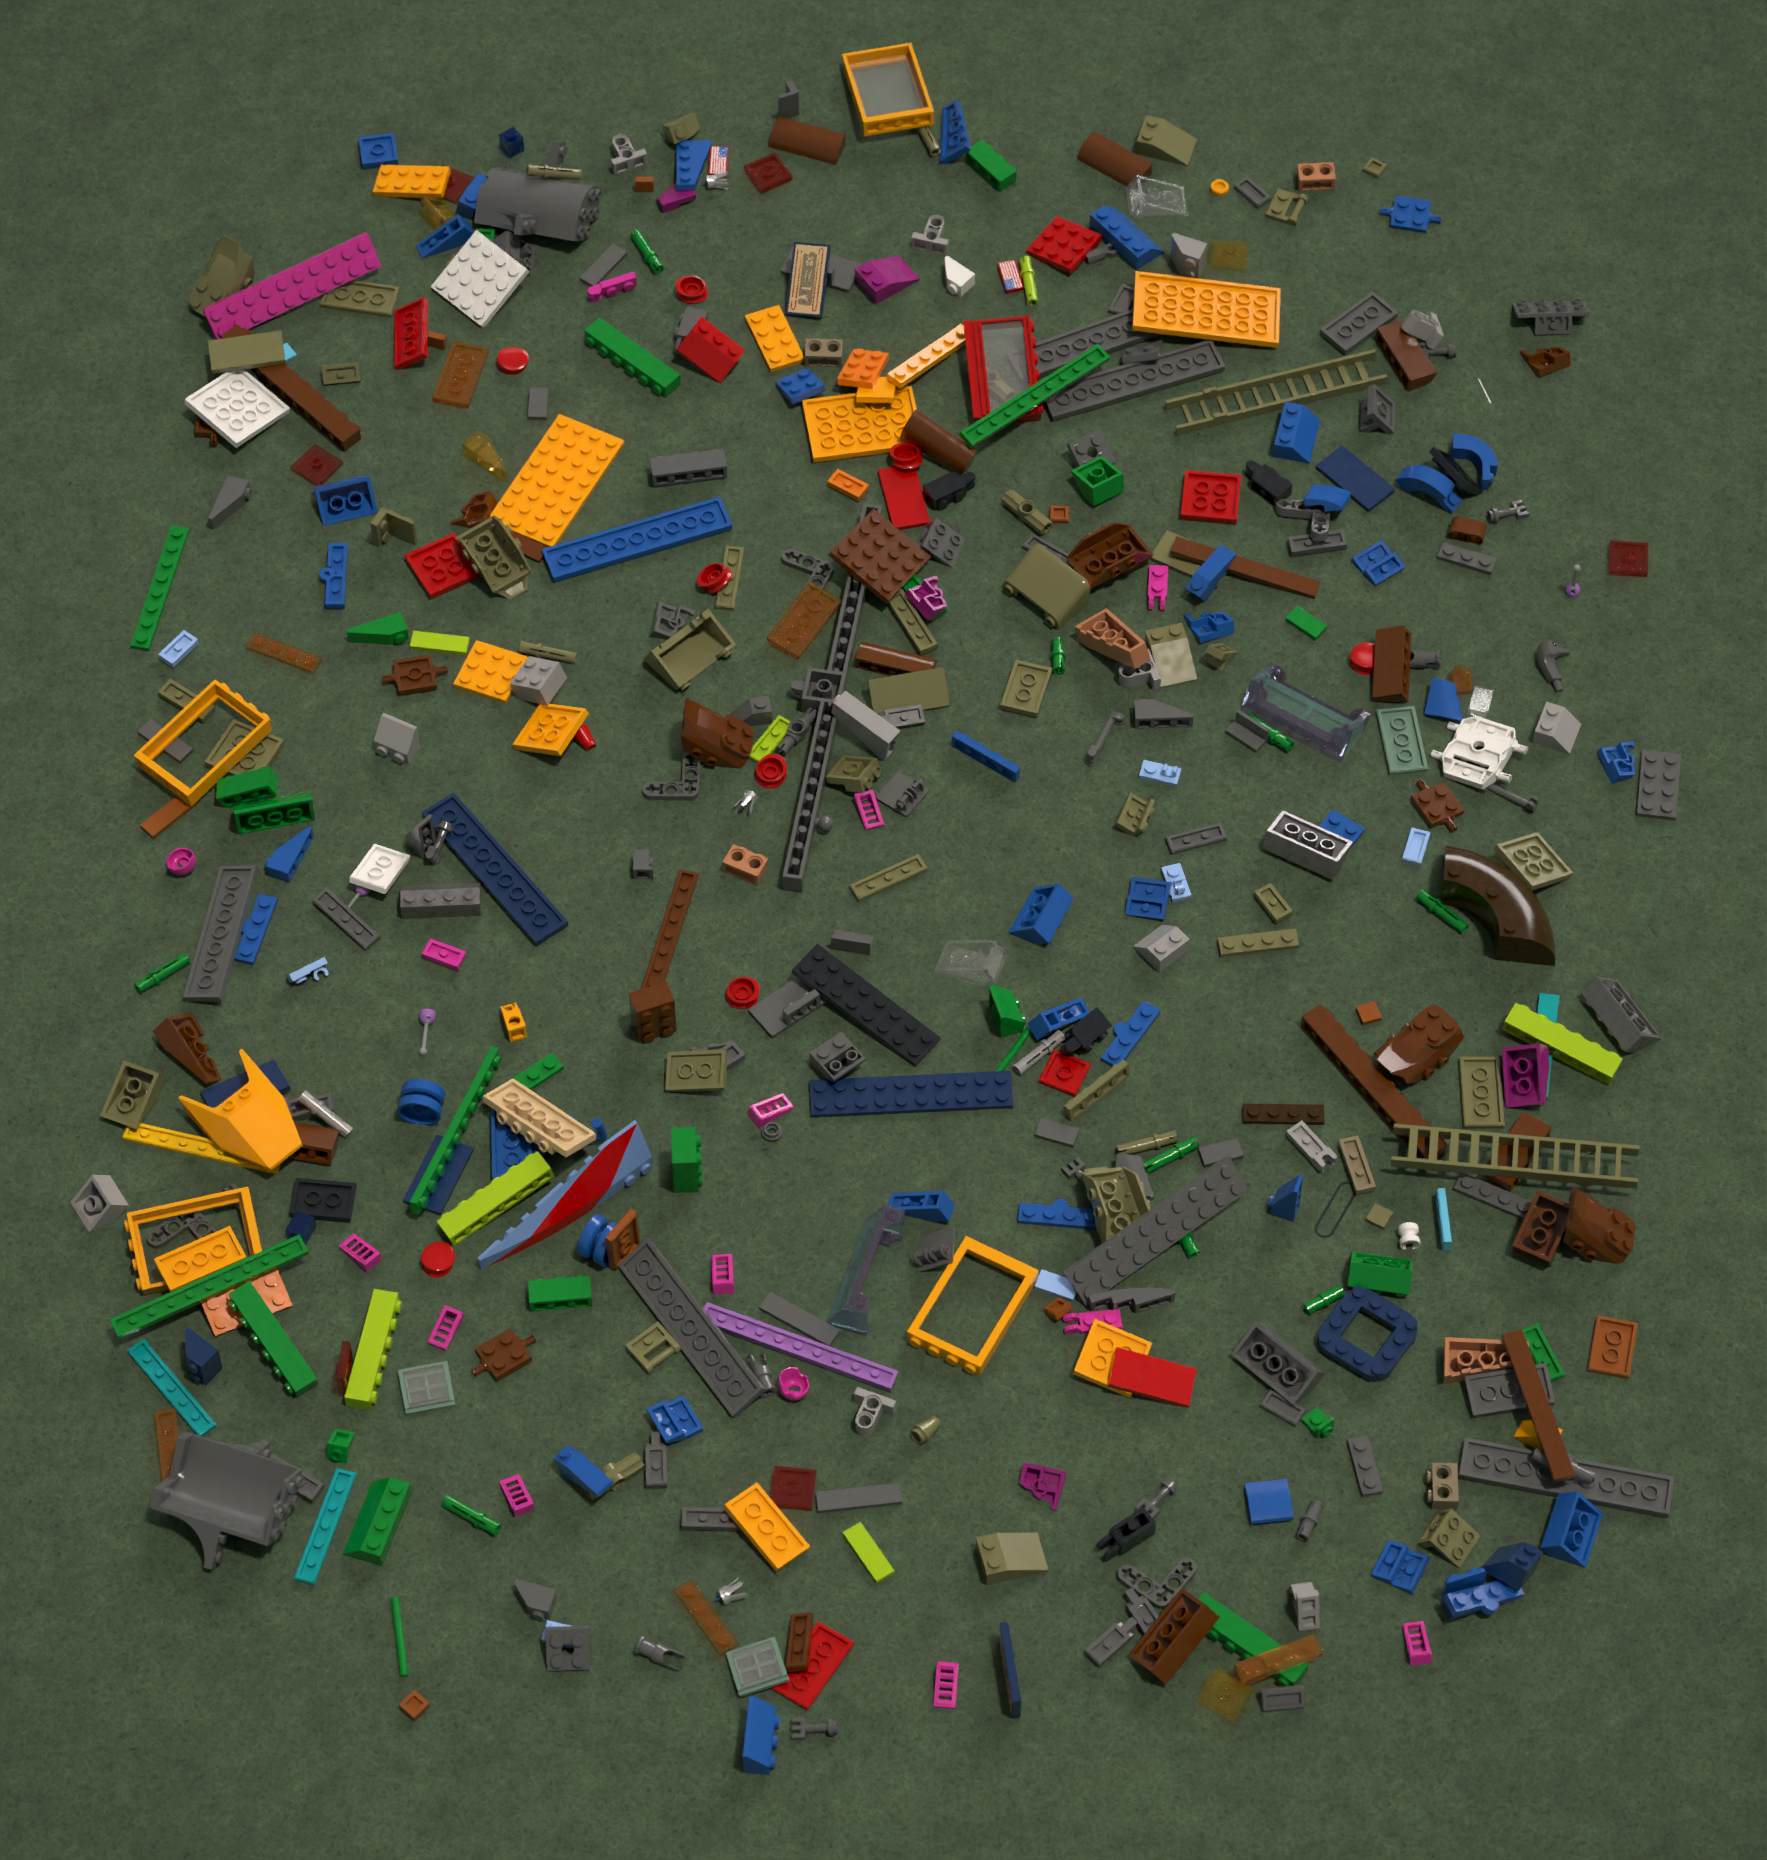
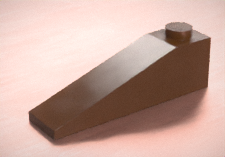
M192 1013L167 1017L153 1030L157 1041L162 1047L206 1084L216 1083L221 1080L214 1060L206 1055V1052L210 1049L208 1044L201 1042L200 1036H203L204 1033Z

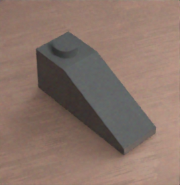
M227 475L208 517L210 529H215L245 504L246 499L249 500L251 498L252 489L250 488L249 480Z
M1154 699L1134 700L1135 729L1193 727L1192 713Z
M431 814L418 823L405 836L406 846L421 859L426 857L429 845L434 846L436 841L433 816Z

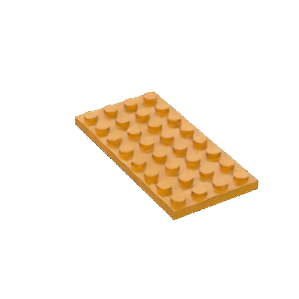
M1136 271L1132 331L1278 348L1280 288Z
M559 414L492 511L491 517L495 515L502 520L504 525L508 524L512 531L547 547L557 545L625 444V441Z

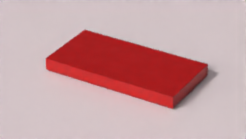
M425 297L394 310V368L396 370H401L428 358V300Z
M897 467L878 469L891 523L899 530L922 527L928 524L930 519L916 468L912 470Z
M1116 1347L1108 1387L1188 1408L1196 1368Z
M818 1621L812 1630L808 1670L787 1672L789 1681L773 1686L771 1690L808 1711L855 1643Z

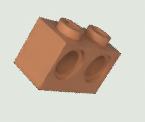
M1333 162L1297 165L1299 191L1335 189L1336 177Z
M733 844L722 862L723 872L758 886L768 870V858L762 854L748 851L745 847H738Z

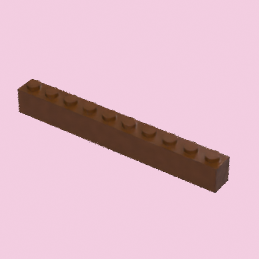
M236 324L224 333L221 339L251 334L246 328ZM286 364L250 369L262 382L344 452L361 440L360 427L348 420L345 413H340L332 402L326 401L319 391H315L308 381H303L295 370L289 369Z
M1320 1004L1302 1016L1301 1026L1392 1129L1394 1124L1432 1127L1429 1122H1425L1421 1117L1418 1109L1409 1104L1407 1097L1396 1089L1393 1081L1385 1077L1382 1069L1371 1061L1369 1054L1366 1051H1362L1355 1038L1350 1037L1346 1033L1344 1026L1333 1018L1329 1009H1325ZM1398 1135L1409 1147V1136ZM1418 1137L1416 1154L1418 1158L1428 1159L1430 1137ZM1438 1138L1437 1159L1443 1156L1446 1150V1142L1441 1138Z

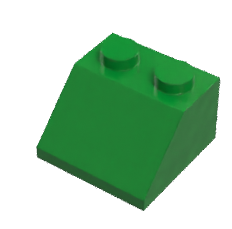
M1103 456L1071 470V474L1082 496L1093 506L1125 491L1123 473Z
M989 985L988 1006L1000 1038L1023 1032L1026 1019L1024 1014L1020 1013L1018 1009L1020 1008L1018 998L1014 997L1009 989Z

